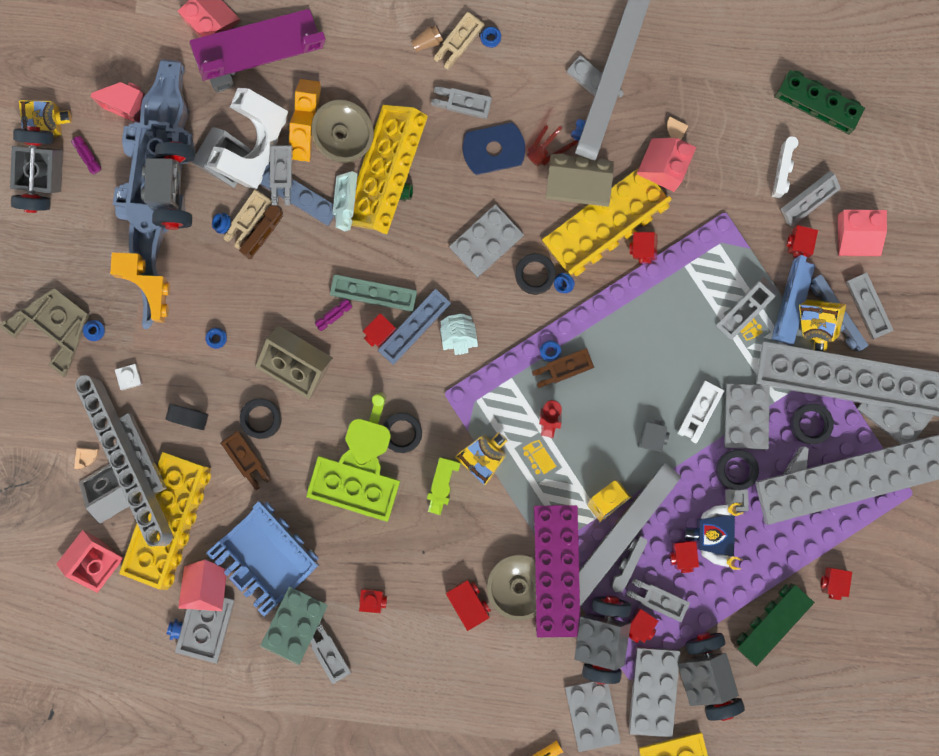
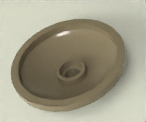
M334 100L321 106L312 119L311 135L317 149L327 158L336 162H353L361 158L371 147L373 126L369 116L361 107L350 101ZM336 133H340L342 138H338Z
M525 555L509 556L497 563L492 569L487 582L488 598L494 609L502 616L519 621L528 620L536 616L534 558ZM522 583V590H516L515 584Z

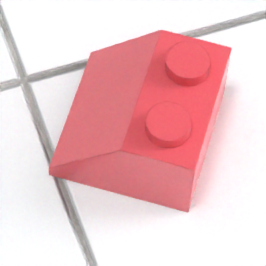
M189 0L178 10L181 18L199 37L230 30L241 21L222 0Z
M119 82L91 94L90 97L101 108L132 122L140 123L141 105L145 93L140 91V87L130 82L128 85Z
M652 138L637 171V175L675 192L684 179L696 147L678 138Z
M843 210L838 214V256H881L887 233V210Z
M82 530L56 565L65 577L98 593L124 558L99 538Z

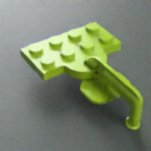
M379 392L372 397L374 406L369 421L355 419L350 423L345 438L350 449L342 455L340 461L318 456L306 495L307 498L386 522L389 521L401 480L380 474L381 464L378 456L387 451L391 438L389 429L379 424L386 400L384 392Z

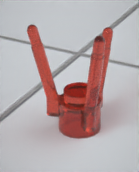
M547 125L544 126L533 145L528 149L526 156L537 167L540 164L545 166L550 161L551 155L546 157L548 152L545 148L562 130V126H559L540 145L539 143L548 129ZM574 140L552 154H561L576 145L578 141Z

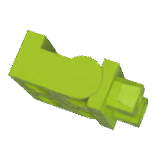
M443 457L439 458L431 492L427 496V499L431 500L428 512L441 515L443 505H448L453 470L459 471L461 462Z

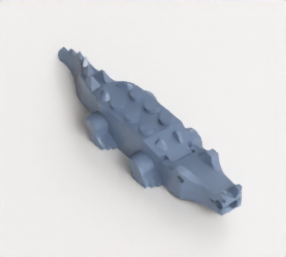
M160 60L155 82L142 99L140 123L134 122V124L124 126L122 144L124 153L132 157L129 183L115 187L113 205L115 206L117 218L130 222L129 253H137L145 260V273H142L144 276H158L156 270L157 257L163 235L169 230L152 223L154 211L141 198V188L145 187V178L142 177V166L146 165V158L157 159L155 157V147L159 143L176 141L194 147L193 135L184 130L186 121L189 118V110L182 92L185 68L178 60ZM179 163V165H178L179 168L181 169V172H182V165H183L184 163ZM180 195V210L186 211L184 196ZM141 290L143 299L142 326L143 329H148L152 325L153 320H151V309L148 299Z

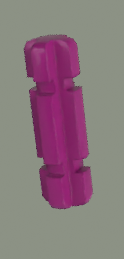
M81 136L73 138L71 143L77 149L76 151L90 173L95 175L100 172L101 167L88 146L85 145L86 143Z
M343 299L339 306H334L323 315V318L320 317L316 320V327L323 331L328 327V324L331 325L343 316L345 311L348 312L352 309V304L348 299Z

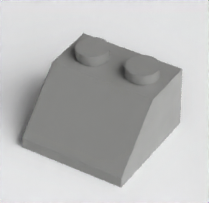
M212 127L195 155L194 161L191 163L235 188L237 182L206 167L213 147L225 148L240 157L248 155L252 150L228 132Z
M110 464L79 482L85 507L99 523L130 507Z

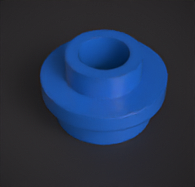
M486 27L481 32L482 44L489 48L499 45L501 41L500 31L496 27ZM493 35L495 39L490 41L487 39V36Z
M226 213L216 214L212 220V228L219 234L227 232L231 227L230 216Z
M562 272L556 276L554 287L558 292L569 293L574 289L575 282L570 274Z
M91 320L84 325L83 334L90 341H99L105 334V328L101 322ZM92 327L97 329L95 334L90 333Z
M212 328L207 332L205 340L211 348L219 349L226 344L227 335L221 328ZM215 335L220 336V340L218 342L213 341V337Z
M546 341L540 347V355L545 361H555L561 355V347L555 341ZM547 348H553L554 354L548 355L546 352Z
M175 619L174 623L169 622L166 633L170 635L169 640H173V638L179 639L183 622H179L178 619Z

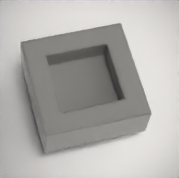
M748 489L740 491L725 490V505L741 502L742 505L736 506V511H749Z

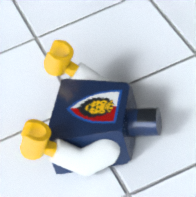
M736 502L732 505L714 506L704 512L701 518L697 519V528L685 527L684 539L696 541L697 549L701 550L703 557L713 564L730 567L733 570L742 569L735 566L736 560L743 561L741 557H734L735 516L744 513L737 512L736 506L742 505L741 502Z

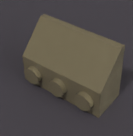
M551 154L545 199L609 207L614 161L606 159H596L594 161L583 156Z
M278 325L266 339L255 367L307 399H310L326 374L333 357Z

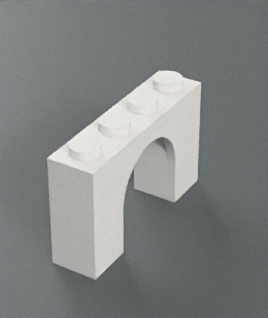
M237 88L230 108L248 117L255 125L257 131L255 147L244 157H240L225 148L213 147L206 167L245 187L257 189L258 185L262 182L264 170L270 162V145L277 144L281 128L286 123L288 111L250 89Z

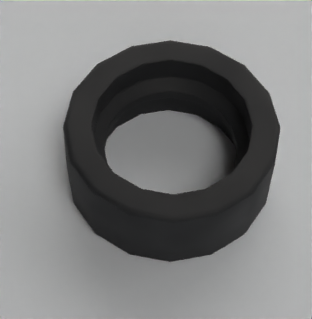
M533 253L526 255L520 260L516 267L515 278L521 290L528 294L538 295L545 293L551 288L555 280L556 271L554 264L548 257L543 254ZM539 262L546 267L548 277L545 283L540 286H531L526 283L523 278V270L529 263Z
M263 398L247 402L239 416L243 431L250 437L257 439H266L275 435L282 422L278 406L272 401ZM259 406L267 407L273 414L272 425L265 431L254 430L248 421L252 409Z
M170 403L165 420L205 430L209 414Z
M810 403L803 405L793 412L790 419L792 434L798 441L805 444H818L825 441L831 435L834 428V420L831 413L820 404ZM809 411L819 413L824 420L823 431L814 437L805 435L799 426L801 416Z
M408 413L393 414L385 421L383 426L387 427L390 431L391 426L395 422L400 420L407 421L413 426L415 434L413 440L404 446L395 444L390 438L388 448L396 453L413 451L422 439L420 423L414 416Z
M732 450L720 457L716 466V474L723 486L731 490L740 491L748 489L756 482L759 466L754 456L747 451ZM736 457L744 459L750 468L748 478L740 483L730 481L725 474V465L730 459Z

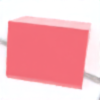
M207 560L184 566L178 607L181 609L223 611L227 579L224 572L226 569Z

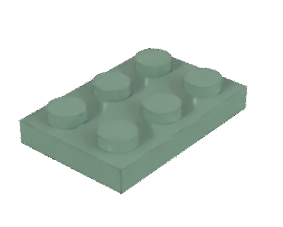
M289 587L260 647L300 665L328 605Z

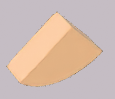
M669 117L667 131L670 138L682 140L688 125Z
M77 447L74 469L90 466L97 459L100 450Z

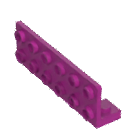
M309 9L192 39L189 44L201 78L205 81L323 49L326 39L323 32L318 33Z
M533 506L536 637H578L580 623L578 506Z

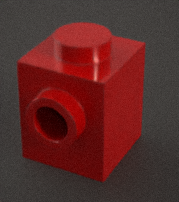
M797 225L793 229L792 235L789 234L786 247H789L788 253L793 254L794 258L800 255L807 258L812 256L818 230Z
M633 232V242H630L629 248L630 255H633L635 260H639V264H651V260H657L658 235L655 232Z
M380 313L362 331L366 335L363 339L371 347L376 345L380 348L392 336L396 328Z
M696 541L672 543L673 552L669 553L671 565H674L677 570L681 569V573L694 572V568L699 567Z
M826 567L825 576L823 575L820 581V587L823 588L822 593L829 594L828 598L842 600V597L849 598L852 571Z
M361 589L359 612L381 613L382 608L386 609L387 596L384 595V590Z
M638 607L628 622L631 623L629 638L636 643L639 640L644 643L647 639L650 641L656 633L655 626L659 621Z

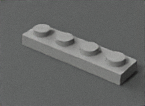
M127 413L119 419L152 491L156 495L167 487L133 414Z

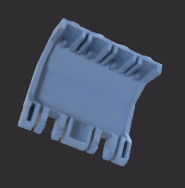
M258 501L252 507L253 510L218 541L206 554L214 560L227 549L214 563L217 566L221 565L230 555L235 559V562L226 568L224 572L226 576L241 565L229 579L241 592L253 581H256L244 595L246 598L251 596L258 587L265 592L254 601L253 605L255 608L269 596L271 597L258 609L265 617L283 600L289 587L295 589L320 564L317 562L319 557L311 549L309 551L305 549L302 538L296 533L293 535L288 530L289 524L282 517L278 519L273 514L275 509L267 501L265 503Z

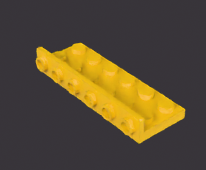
M382 106L373 132L371 147L366 152L357 178L351 226L372 229L382 234H388L428 118L426 114L414 107Z
M636 169L611 188L609 207L589 204L542 239V242L563 270L571 276L575 275L577 277L586 270L584 266L588 263L595 264L603 257L601 254L608 249L611 252L619 246L618 241L623 237L626 239L630 238L633 232H637L635 228L642 224L644 227L650 223L655 213L659 212V214L665 212L670 207L669 203L672 198L670 196L667 197L658 184L637 175L638 169Z
M162 452L157 468L167 488L156 494L155 497L172 531V541L167 546H150L146 543L138 524H136L119 574L159 590H168L175 581L174 574L177 566L182 561L183 548L189 541L190 528L196 521L198 506L204 499L203 492L211 479V468ZM151 513L148 515L149 521L151 520ZM158 532L157 540L159 541L160 533Z

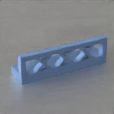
M803 255L792 261L771 338L790 346L794 345L801 319L799 305L806 300L815 268L814 264L806 262L807 257Z

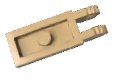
M467 12L442 43L443 46L435 55L434 60L439 62L447 50H449L453 54L444 65V68L449 70L457 58L461 57L484 28L485 24L470 12Z
M255 189L232 221V225L224 236V240L229 242L237 229H239L243 233L237 239L235 247L240 249L243 240L248 236L250 237L255 225L262 220L266 209H269L270 205H272V200Z

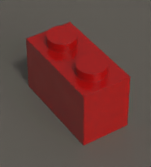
M468 579L445 593L467 631L489 619L488 613L491 612L486 601L481 602L477 596L480 591L475 582L470 583Z

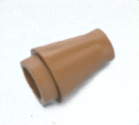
M435 25L433 27L429 26L411 43L416 52L440 45L439 42L443 41V38Z

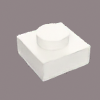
M137 364L115 370L120 390L123 391L143 385Z

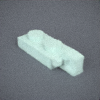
M353 171L336 176L332 214L335 215L336 219L335 227L343 231L350 230L352 224L351 217H353L357 183V173Z

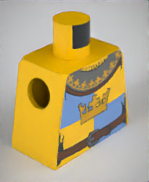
M19 101L22 129H27V126L40 127V130L53 132V138L62 135L61 124L72 123L70 111H59V107L52 101Z
M805 300L799 305L803 337L814 339V350L827 351L828 341H834L840 335L846 304Z
M500 432L491 440L486 435H483L457 454L455 458L483 485H486L506 457L501 447L508 440Z
M614 480L594 495L587 506L599 522H602L632 499V496L620 481Z

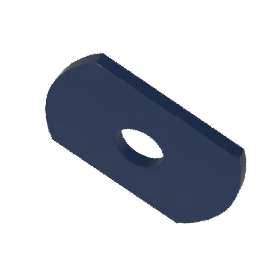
M513 123L467 132L465 135L463 156L467 166L475 175L522 166L524 161L525 141L520 130ZM497 142L501 145L502 151L498 156H491L487 153L486 148L489 143Z

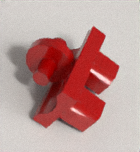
M556 400L547 401L543 409L541 408L539 425H541V436L554 438L555 429L561 428L562 407Z

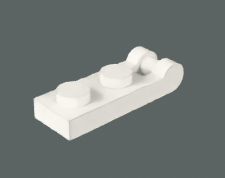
M789 137L781 146L771 197L781 198L784 193L788 192L790 181L787 180L788 173L792 172L794 160H791L792 152L798 146V139L796 137Z
M704 381L677 434L682 437L685 435L691 438L690 441L697 443L724 390ZM691 422L697 425L695 431L688 428Z

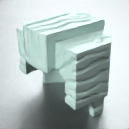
M457 314L448 316L441 321L440 332L443 350L454 349L455 355L467 354L468 348L478 347L475 324L472 322L471 316Z

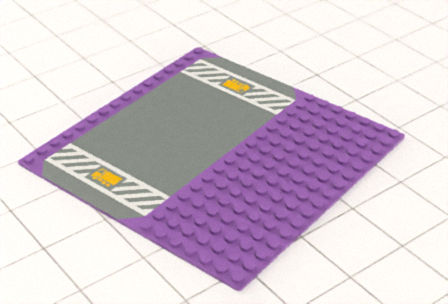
M722 213L657 255V260H651V264L641 265L445 392L447 400L474 441L483 435H486L491 440L498 432L507 438L508 441L501 447L506 457L495 474L534 534L533 506H578L579 569L664 462L681 475L674 488L634 537L637 539L639 535L647 539L648 542L623 591L615 592L611 584L613 577L621 573L619 569L621 561L624 557L628 558L631 552L628 550L629 545L581 605L586 615L591 613L605 617V615L592 610L593 598L616 596L631 603V613L628 617H614V619L629 622L639 607L659 621L655 626L656 633L650 641L647 639L644 643L639 640L636 643L632 639H628L625 666L621 667L629 680L633 679L636 646L680 649L686 645L687 641L712 628L913 494L909 487L767 525L764 522L756 483L748 488L749 511H737L744 513L735 516L734 557H741L743 561H735V566L742 568L741 570H733L730 567L713 564L703 557L701 550L698 549L699 567L694 568V572L681 573V569L677 570L674 565H671L669 553L673 552L672 543L688 541L684 539L685 527L697 528V519L701 518L704 512L714 506L725 505V490L731 489L723 486L718 480L716 466L720 457L726 452L744 450L752 454L759 466V474L756 481L782 475L799 447L805 446L808 448L807 468L883 449L852 401L770 387L769 449L724 448L726 384L757 385L756 378L763 342L790 346L771 339L783 298L779 291L732 340L716 326L763 276L774 285L727 213ZM799 323L794 345L791 346L814 350V343L811 339L803 337L802 325ZM549 340L557 342L561 347V355L558 359L587 348L595 367L555 384L551 383L541 388L537 387V383L552 378L550 371L543 372V374L533 376L532 371L550 363L545 361L540 355L541 345ZM551 347L547 348V354L553 355L554 349ZM707 381L724 390L698 442L694 443L690 441L691 438L685 435L682 437L677 434V431L703 382ZM549 400L558 401L562 407L561 428L555 429L554 438L541 436V425H539L541 408L543 409L544 404ZM810 403L820 404L831 413L834 420V428L831 435L825 441L818 444H805L798 441L792 434L790 419L793 412L803 405ZM809 411L801 416L799 426L805 435L814 437L823 431L824 420L819 413ZM650 419L662 421V426H666L667 432L670 433L667 445L663 444L662 452L638 447L644 422H650ZM691 422L688 428L695 431L697 425ZM732 458L725 465V474L730 481L740 483L748 478L750 468L744 459ZM614 480H618L632 496V499L602 522H599L587 505L594 495ZM635 578L645 584L656 586L690 602L682 622L641 604L640 601L627 596L628 591H633L643 598L647 590L635 586L632 583L633 579Z

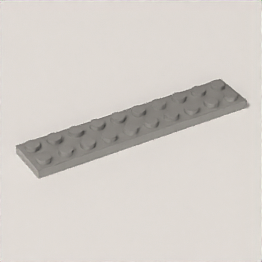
M769 342L762 343L756 378L757 385L939 417V372Z
M939 434L756 481L765 524L781 522L939 480Z

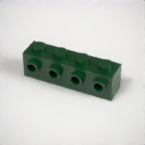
M796 70L788 71L774 97L848 135L855 130L865 110V107L861 106L859 101L847 99L842 96L841 92L834 89L830 90L824 87L821 82L810 80L803 73Z
M795 584L784 585L778 592L779 597L775 601L771 600L764 607L765 612L760 617L756 616L751 621L749 630L746 633L742 632L735 639L736 644L733 647L756 667L815 603Z

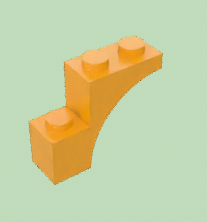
M300 79L295 91V111L290 121L289 145L293 147V160L306 162L311 160L313 140L311 127L312 119L318 110L320 102L321 82Z
M112 252L110 274L115 278L126 279L137 284L148 299L151 309V320L157 323H165V317H168L169 314L166 296L170 294V283H167V279L163 276L142 275V273H145L146 264L143 257L139 254Z

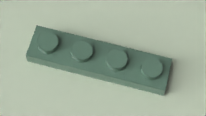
M334 274L330 296L413 312L417 291Z

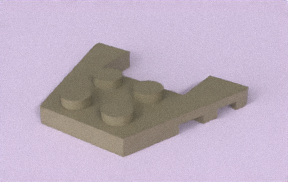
M54 288L32 302L24 310L14 314L9 320L0 323V327L13 338H17L29 322L35 325L62 347L48 365L60 375L66 377L89 314Z

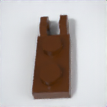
M270 205L269 209L265 211V218L255 225L251 236L245 238L241 243L239 251L247 259L253 258L274 231L280 219H282L283 213L278 206Z
M587 348L547 363L546 366L532 371L533 376L543 374V372L550 371L552 378L537 383V387L541 388L551 383L555 384L595 367Z
M238 430L220 442L243 477L247 478L255 490H258L260 486L251 475L254 471L258 470L262 479L267 483L271 481V478L262 467V463Z

